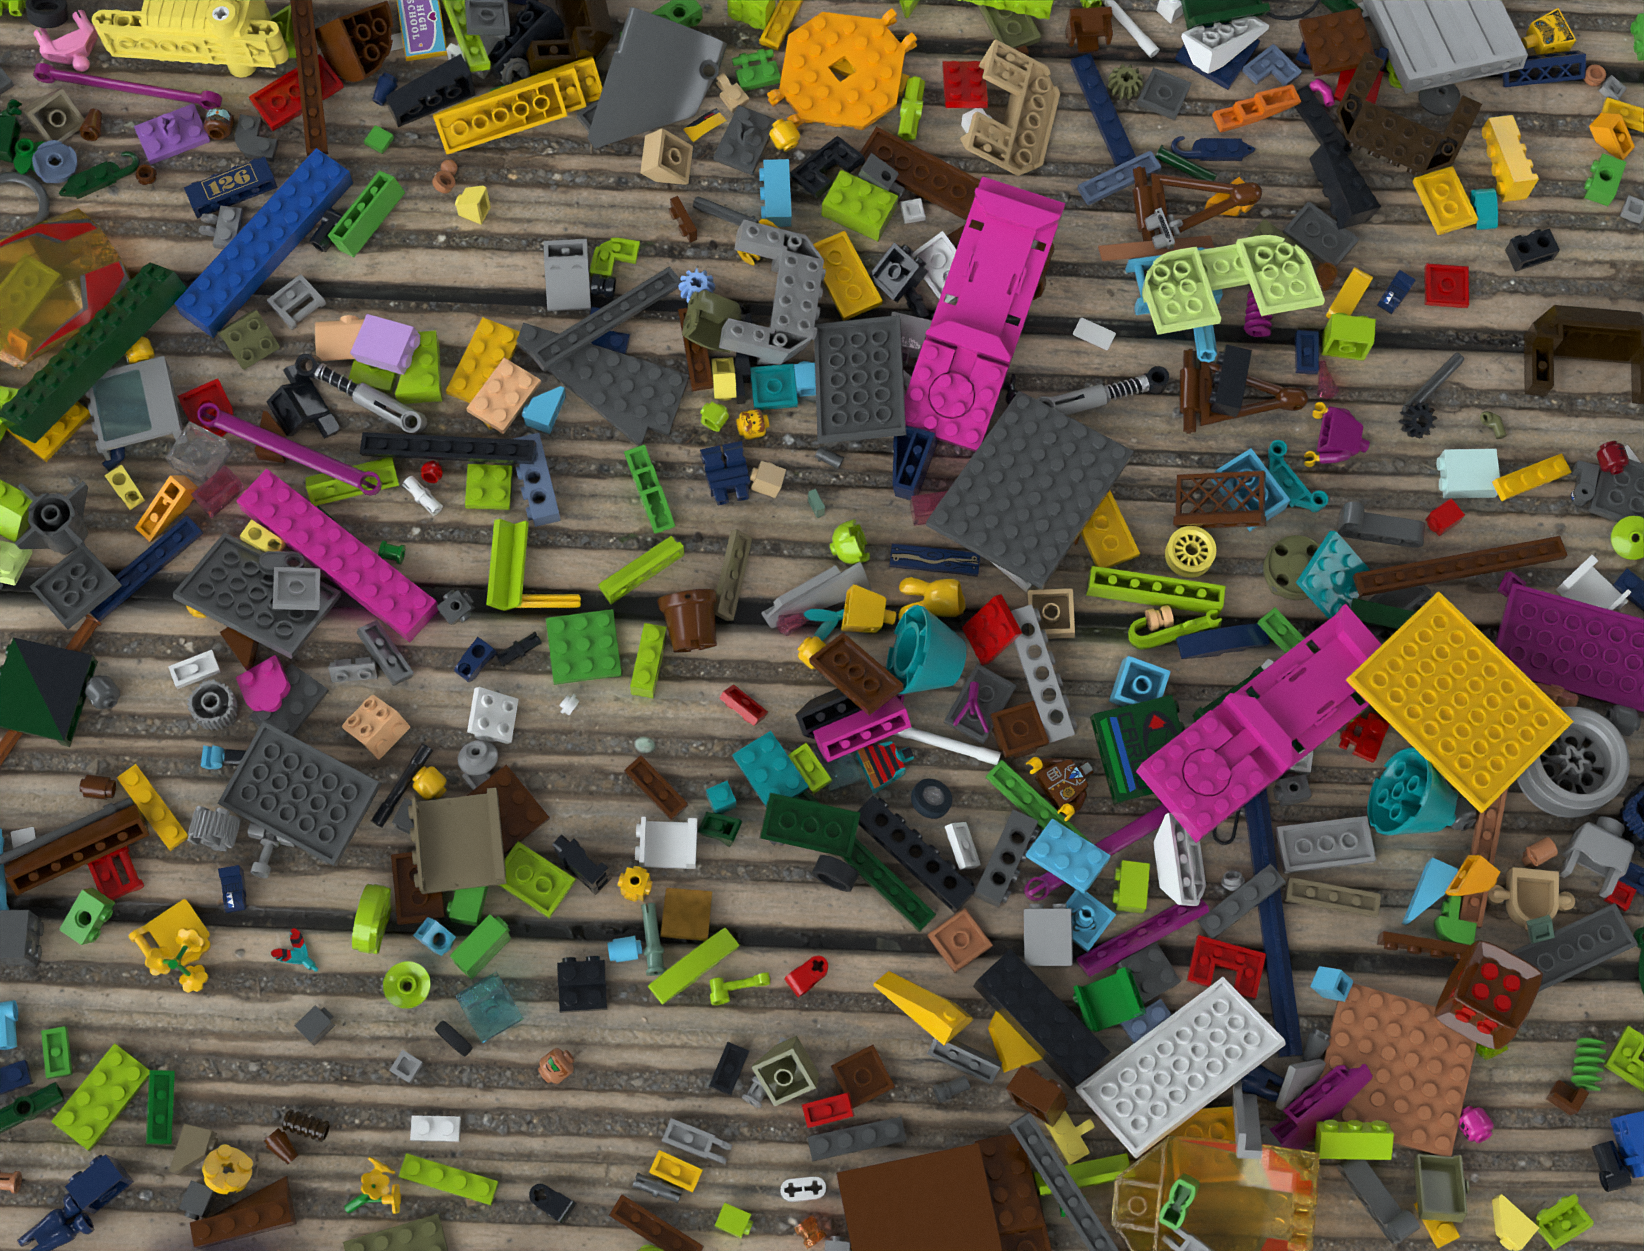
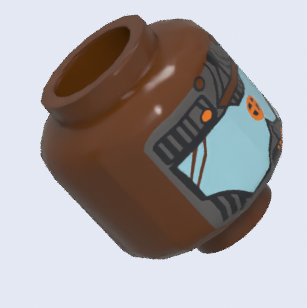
M212 108L206 114L204 130L215 140L227 138L232 132L234 117L225 108Z

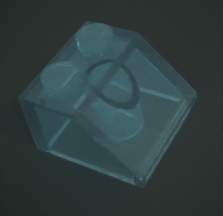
M497 971L455 995L482 1044L524 1019Z

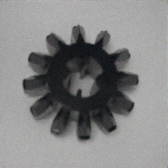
M1414 401L1412 405H1405L1406 412H1400L1403 415V419L1398 421L1400 424H1404L1401 430L1407 432V436L1420 439L1423 438V435H1430L1429 428H1436L1432 423L1438 419L1432 415L1435 410L1425 402Z

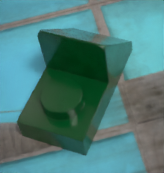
M707 811L697 832L702 836L718 839L726 846L731 847L743 821Z

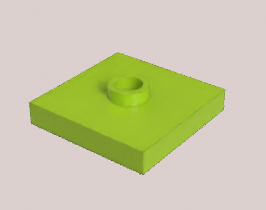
M354 359L348 379H352L356 384L364 382L378 391L391 394L397 373L360 363Z

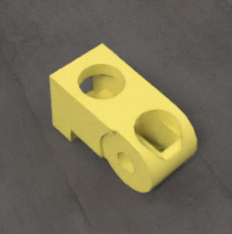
M122 465L104 475L129 510L145 501Z
M252 519L240 535L241 541L264 553L268 551H282L286 546V543L281 538Z

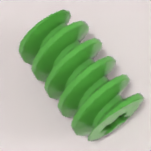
M1580 1038L1576 1041L1580 1048L1575 1049V1054L1579 1057L1574 1058V1063L1577 1066L1572 1068V1072L1576 1075L1571 1077V1082L1578 1088L1601 1091V1087L1595 1085V1082H1600L1603 1079L1597 1076L1596 1073L1604 1072V1069L1597 1065L1605 1063V1060L1600 1058L1599 1054L1607 1053L1606 1050L1600 1048V1045H1606L1607 1043L1592 1038Z

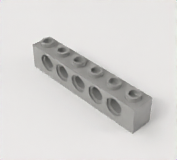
M1031 604L1012 610L1011 613L1020 629L1024 624H1031L1034 628L1033 635L1025 636L1021 634L1014 643L1049 743L1075 735L1074 730L1077 729L1074 717H1069L1066 708H1069L1070 704L1066 694H1061L1059 687L1063 686L1060 674H1055L1052 665L1056 664L1052 651H1047L1045 643H1048V638L1045 630H1040L1038 622L1041 621L1038 608L1033 609ZM1037 645L1040 647L1041 655L1038 658H1033L1029 655L1028 650L1030 646ZM1038 667H1045L1048 670V677L1041 680L1037 678L1036 669ZM1051 688L1054 690L1055 699L1053 701H1046L1043 698L1045 689ZM1053 710H1059L1062 713L1063 718L1061 722L1054 723L1051 721L1050 714Z

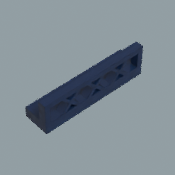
M1579 50L1528 55L1523 68L1525 71L1523 72L1521 69H1518L1521 75L1515 81H1509V72L1503 73V87L1585 79L1586 54ZM1573 63H1579V74L1571 75L1567 70ZM1557 65L1561 71L1555 77H1551L1547 72L1552 66ZM1532 68H1538L1541 71L1535 79H1531L1527 75Z

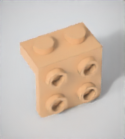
M371 695L344 722L342 728L361 742L375 758L380 760L409 730L410 725L395 709L375 695Z

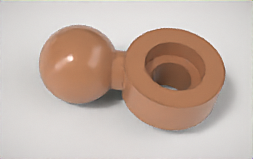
M447 159L442 162L441 171L437 172L432 180L433 186L437 191L449 193L455 186L453 175L458 170L455 161Z

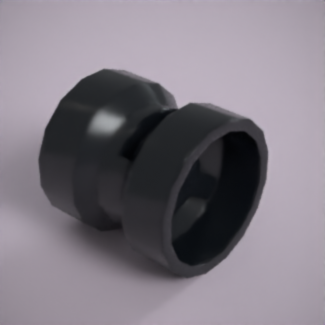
M594 274L591 284V295L598 296L603 294L608 298H613L616 288V277L608 276L605 278L600 274Z

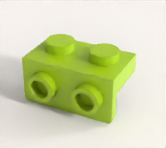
M1575 1193L1569 1197H1562L1556 1205L1550 1209L1544 1208L1537 1214L1536 1225L1539 1227L1538 1232L1553 1250L1594 1225V1221L1578 1204L1579 1197Z

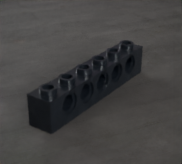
M872 796L857 811L861 813L858 825L952 912L956 913L974 894L976 890L973 887L974 883L967 876L964 875L962 877L956 872L957 868L951 861H944L939 856L940 852L933 845L930 844L928 846L922 840L923 837L917 830L909 829L905 825L906 821L898 813L894 815L888 809L889 806L883 799H877ZM878 817H883L887 820L888 824L879 826L875 820ZM898 832L903 834L905 839L897 842L893 839L892 835ZM917 848L921 851L922 855L920 857H913L910 855L909 850ZM928 864H935L939 871L930 873L926 866ZM951 879L955 882L956 887L948 889L944 886L943 882Z

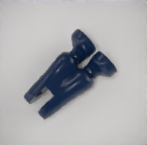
M1260 1064L1241 1078L1242 1092L1255 1094L1258 1097L1276 1103L1279 1093L1266 1088V1084L1269 1082L1282 1088L1284 1078Z
M68 1193L63 1198L64 1208H57L48 1213L17 1241L23 1247L36 1240L39 1245L30 1251H51L71 1242L79 1232L89 1235L95 1230L94 1225L87 1213H81L84 1210L80 1208L71 1194ZM78 1215L73 1222L67 1224V1221L69 1219Z

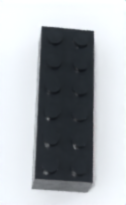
M1011 949L973 985L981 996L1023 1037L1072 1090L1111 1053Z

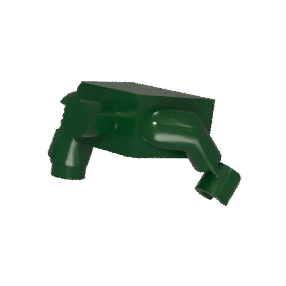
M11 99L7 104V108L0 112V160L13 163L15 158L14 147L19 140L22 128L15 115L19 116L22 114V110L19 109L22 103L15 99Z

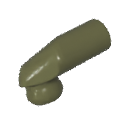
M1484 411L1480 414L1481 423L1494 430L1496 439H1502L1507 436L1500 416L1489 411Z

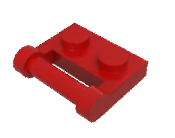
M128 845L87 864L98 891L112 901L144 887L142 879H139L128 854L130 851ZM117 856L120 857L130 881L123 885L113 858Z

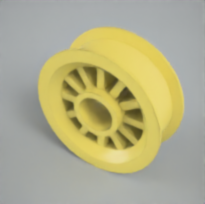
M1186 526L1176 530L1170 537L1165 549V559L1170 569L1186 578H1195L1206 573L1216 557V544L1213 537L1206 530L1196 526ZM1186 549L1194 550L1195 555H1189Z

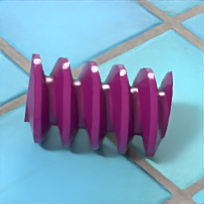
M1251 290L1247 294L1244 330L1248 335L1254 337L1270 336L1271 330L1269 328L1272 326L1270 320H1272L1273 316L1272 314L1261 316L1253 291Z

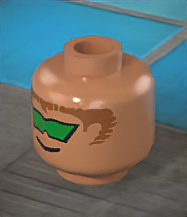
M554 1048L540 1059L538 1071L547 1083L558 1084L574 1072L572 1063L575 1060L568 1050L562 1051L559 1048Z

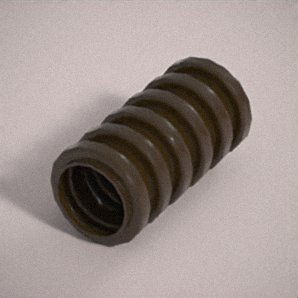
M290 1109L284 1116L282 1127L285 1131L290 1129L291 1133L296 1131L297 1135L304 1134V1137L311 1136V1139L315 1140L318 1138L319 1142H323L328 1135L330 1124L327 1120L322 1122L321 1118L317 1120L314 1116L309 1118L308 1114L301 1115V1112L297 1111L294 1113V1110Z

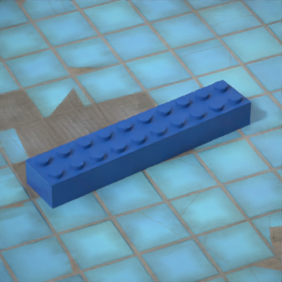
M316 148L178 298L174 304L180 315L214 338L217 335V331L226 325L322 219L326 210L331 208L353 184L350 172Z

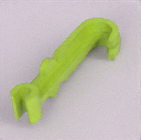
M1212 609L1207 612L1206 616L1145 636H1139L1135 632L1146 627L1147 620L1144 617L1131 624L1128 638L1136 649H1150L1175 641L1179 636L1219 629L1222 618L1217 619L1218 610Z

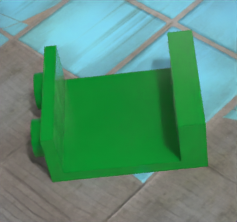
M1123 967L1116 970L1117 973L1085 986L1076 985L1073 987L1075 991L1073 999L1077 1007L1081 1008L1083 1014L1081 1022L1091 1032L1096 1033L1147 1014L1130 968Z

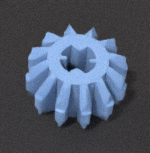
M697 268L695 273L688 270L686 272L687 276H681L680 280L682 283L678 285L682 299L687 298V303H689L690 297L695 291L707 290L713 293L715 290L712 275L707 276L706 270L699 273Z

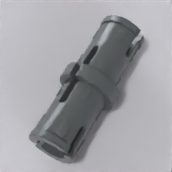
M637 1173L633 1188L649 1192L655 1198L660 1196L677 1204L679 1203L683 1188L664 1183L663 1179L660 1178L656 1180Z

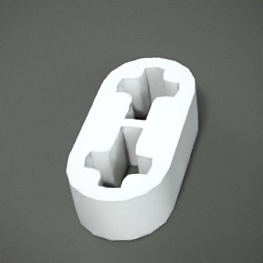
M819 1177L788 1179L781 1185L780 1193L787 1202L817 1200L824 1196L826 1184ZM812 1182H817L818 1186H822V1190L818 1191V1195H814L813 1191H805L804 1187H811ZM788 1184H793L794 1188H802V1191L795 1192L794 1197H789V1193H785L784 1189L788 1188Z

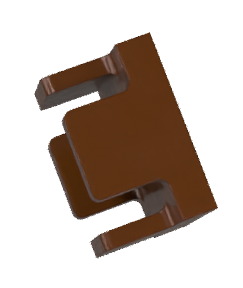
M1112 7L1070 9L1065 29L1069 47L1074 46L1076 39L1078 52H1096L1099 49L1098 37L1104 36L1106 45H1110L1113 36L1111 22Z
M1034 700L991 713L990 717L994 726L992 732L999 752L1003 751L1005 758L1011 756L1014 759L1036 753L1037 748L1049 744Z

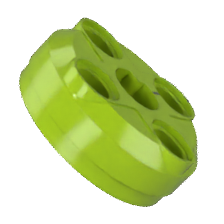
M367 884L365 886L353 927L352 948L354 950L368 954L379 953L391 913V888L378 884Z

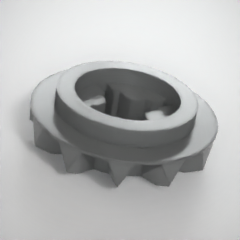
M519 57L510 58V61L504 64L503 71L500 72L502 74L500 81L504 86L531 77L528 62ZM512 70L517 71L519 79L513 77Z

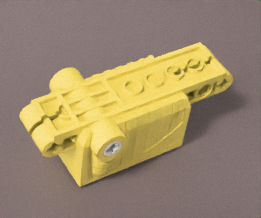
M144 0L141 11L99 10L92 16V23L105 49L110 52L112 57L202 64L212 63L215 65L226 64L230 73L239 78L252 75L257 67L276 68L277 64L284 63L289 57V52L277 23L271 21V15L265 0Z

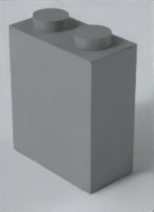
M1029 904V908L1024 909V958L1027 966L1073 965L1072 908H1067V904H1053V908H1043V904Z

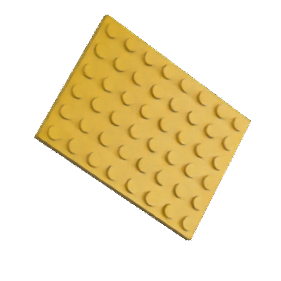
M1439 591L1346 679L1480 813H1483L1574 722Z

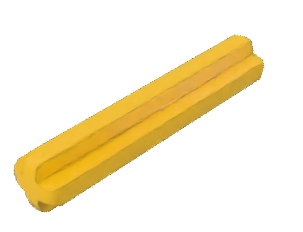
M522 594V604L516 608H579L581 597L579 594Z

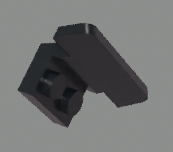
M295 365L286 366L283 372L290 384L281 385L266 401L286 436H294L306 423L312 422L316 424L324 439L337 434L339 425L310 377L299 374Z

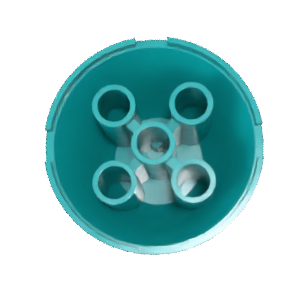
M1406 748L1397 752L1384 764L1386 769L1380 779L1375 778L1367 805L1368 820L1370 825L1375 827L1376 832L1388 836L1439 832L1455 822L1456 815L1454 813L1458 799L1457 793L1452 791L1442 775L1415 748Z

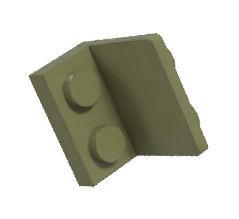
M255 309L217 331V334L224 340L243 370L280 348L259 312Z

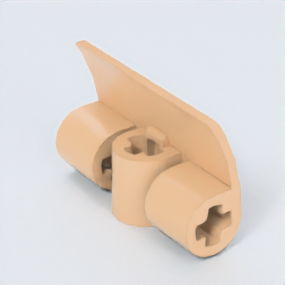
M346 315L336 321L315 322L316 356L322 361L355 359L350 352L364 319H359L353 315Z

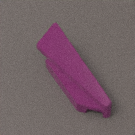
M1362 1064L1359 1068H1348L1346 1065L1336 1066L1283 1110L1287 1119L1269 1130L1291 1158H1294L1316 1135L1317 1122L1331 1120L1373 1078L1366 1064Z

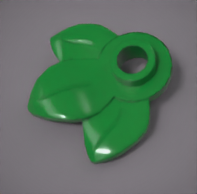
M27 138L17 141L14 147L16 156L13 163L18 173L24 175L30 169L35 172L32 157L35 155L38 147L44 143L43 141L34 143Z

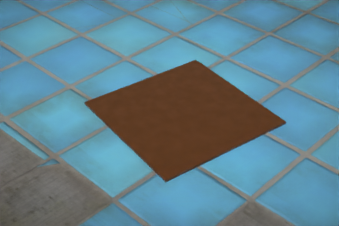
M979 1143L836 1173L852 1251H1003Z

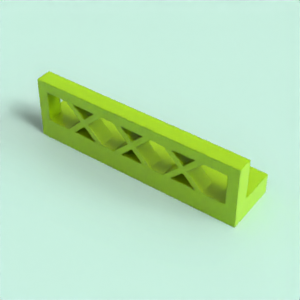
M670 536L599 583L598 588L609 603L613 604L684 556V546L681 542L677 543Z
M1127 1153L1065 1166L1079 1189L1129 1179L1135 1176L1134 1168H1130ZM1034 1172L1033 1177L1038 1197L1052 1195L1039 1172Z

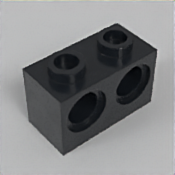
M1550 228L1543 231L1537 229L1523 237L1522 235L1515 236L1510 240L1505 249L1515 272L1554 260L1560 251Z

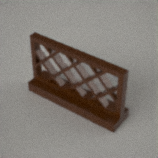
M1244 471L1177 475L1176 516L1173 517V525L1178 529L1186 526H1196L1202 529L1266 526V472ZM1251 477H1260L1259 485L1253 491L1245 484ZM1230 478H1236L1240 483L1230 492L1224 484ZM1208 479H1214L1218 484L1208 493L1202 485ZM1183 480H1192L1196 484L1188 494L1182 489ZM1244 486L1250 494L1240 502L1234 495ZM1222 487L1228 495L1218 503L1212 496ZM1201 488L1207 495L1197 504L1191 496ZM1255 496L1259 500V510H1248L1245 505ZM1233 497L1239 505L1233 511H1227L1223 506ZM1211 498L1217 506L1211 512H1205L1201 507ZM1189 499L1195 507L1190 513H1182V505Z

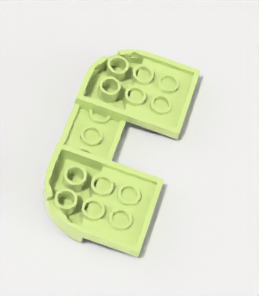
M1273 235L1238 239L1236 244L1199 251L1196 246L1167 252L1153 262V265L1147 271L1142 288L1144 303L1147 302L1157 335L1220 324L1221 316L1212 293L1213 290L1250 284L1261 316L1320 306L1324 304L1325 299L1311 261L1306 253L1299 246H1292L1284 242L1285 238Z

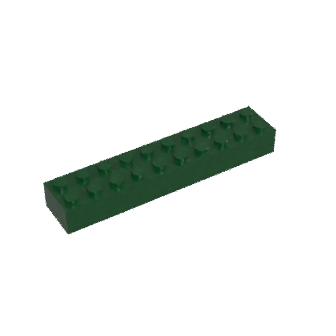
M151 262L143 266L140 272L133 279L129 280L125 287L118 294L114 295L110 302L103 309L99 310L95 317L88 324L84 325L79 333L72 340H69L57 355L50 358L48 364L42 370L34 374L33 379L21 387L17 394L2 406L0 419L12 433L36 443L187 290L177 274L170 269Z

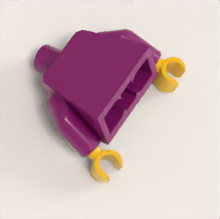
M1322 402L1315 404V409L1317 410L1313 411L1312 416L1316 419L1323 418L1316 451L1320 454L1316 455L1313 451L1306 452L1304 457L1313 458L1312 461L1304 462L1306 467H1312L1319 461L1320 464L1346 461L1351 456L1358 454L1359 451L1365 453L1368 450L1370 442L1362 438L1364 427L1356 421L1348 409L1331 406L1326 408Z

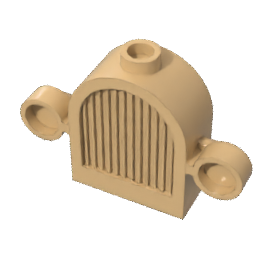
M1512 867L1506 872V890L1500 885H1495L1489 890L1487 901L1492 905H1498L1506 899L1508 915L1517 925L1525 928L1526 932H1528L1526 921L1547 915L1553 919L1558 910L1566 912L1575 905V898L1571 893L1561 892L1559 894V872Z

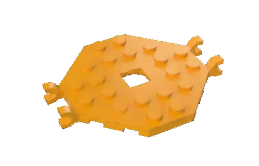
M893 8L888 10L881 19L821 12L788 35L779 89H773L767 93L769 97L768 102L774 107L785 98L797 113L787 118V120L793 121L796 128L803 123L813 124V122L825 123L826 126L854 127L857 130H864L897 107L905 53L917 47L915 42L917 38L913 33H910L901 43L888 29L889 26L897 22L895 18L897 13ZM841 59H845L856 72L840 82L829 68Z

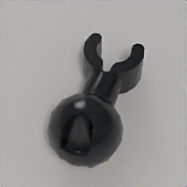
M1014 374L1011 375V384L1007 381H1004L1003 388L1007 390L1005 400L1008 405L1018 393L1015 389L1016 376Z

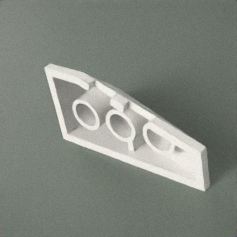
M1252 16L1232 20V24L1222 25L1219 22L1214 23L1213 27L1205 28L1203 25L1183 32L1181 37L1193 65L1209 74L1226 65L1269 29V25Z

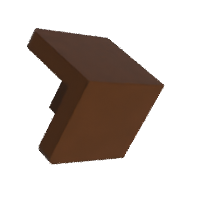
M1558 1080L1546 1100L1571 1116L1579 1112L1589 1092L1583 1088L1575 1090L1561 1080Z

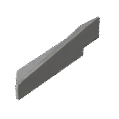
M860 562L842 573L835 565L778 597L773 602L774 606L763 611L761 614L769 627L774 628L803 617L804 612L807 610L824 609L845 601L847 590L853 584L870 591L871 586Z

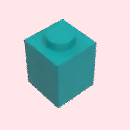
M728 781L706 789V797L713 813L721 815L736 808V799Z

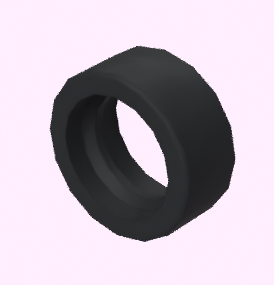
M66 0L26 1L27 19L36 27L55 28L63 25L68 20ZM43 9H54L53 11H39Z
M827 855L819 856L812 871L814 877L819 881L845 892H851L859 876L857 870L849 864Z

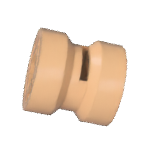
M1169 605L1161 606L1158 610L1152 608L1145 611L1147 625L1151 632L1158 630L1159 627L1169 628L1174 626L1173 614Z

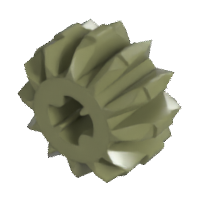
M1122 63L1120 68L1115 67L1109 75L1108 88L1113 90V96L1118 94L1120 100L1123 96L1128 100L1132 96L1137 97L1139 91L1143 88V75L1139 74V68L1133 70L1131 64L1125 67Z

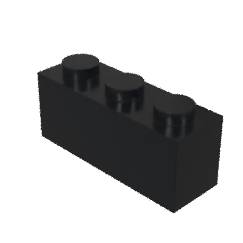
M1226 344L1223 352L1219 351L1216 364L1220 365L1219 371H1215L1212 382L1216 384L1215 391L1212 390L1209 397V403H1212L1211 412L1237 417L1241 410L1252 350Z

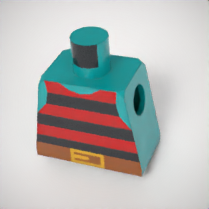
M893 741L863 747L856 752V757L873 794L904 776L906 769L903 763L914 759L909 746L897 751Z

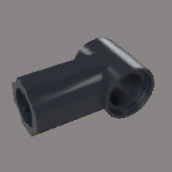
M332 208L327 209L321 219V225L309 240L310 244L320 252H327L333 243L328 234L343 217V214Z
M1613 1140L1592 1146L1600 1168L1599 1179L1603 1189L1606 1192H1611L1631 1186L1630 1173L1626 1166L1622 1165Z

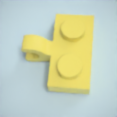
M1064 1111L1054 1127L1044 1123L1068 1165L1090 1154L1081 1136L1095 1128L1091 1119L1075 1127L1067 1112Z

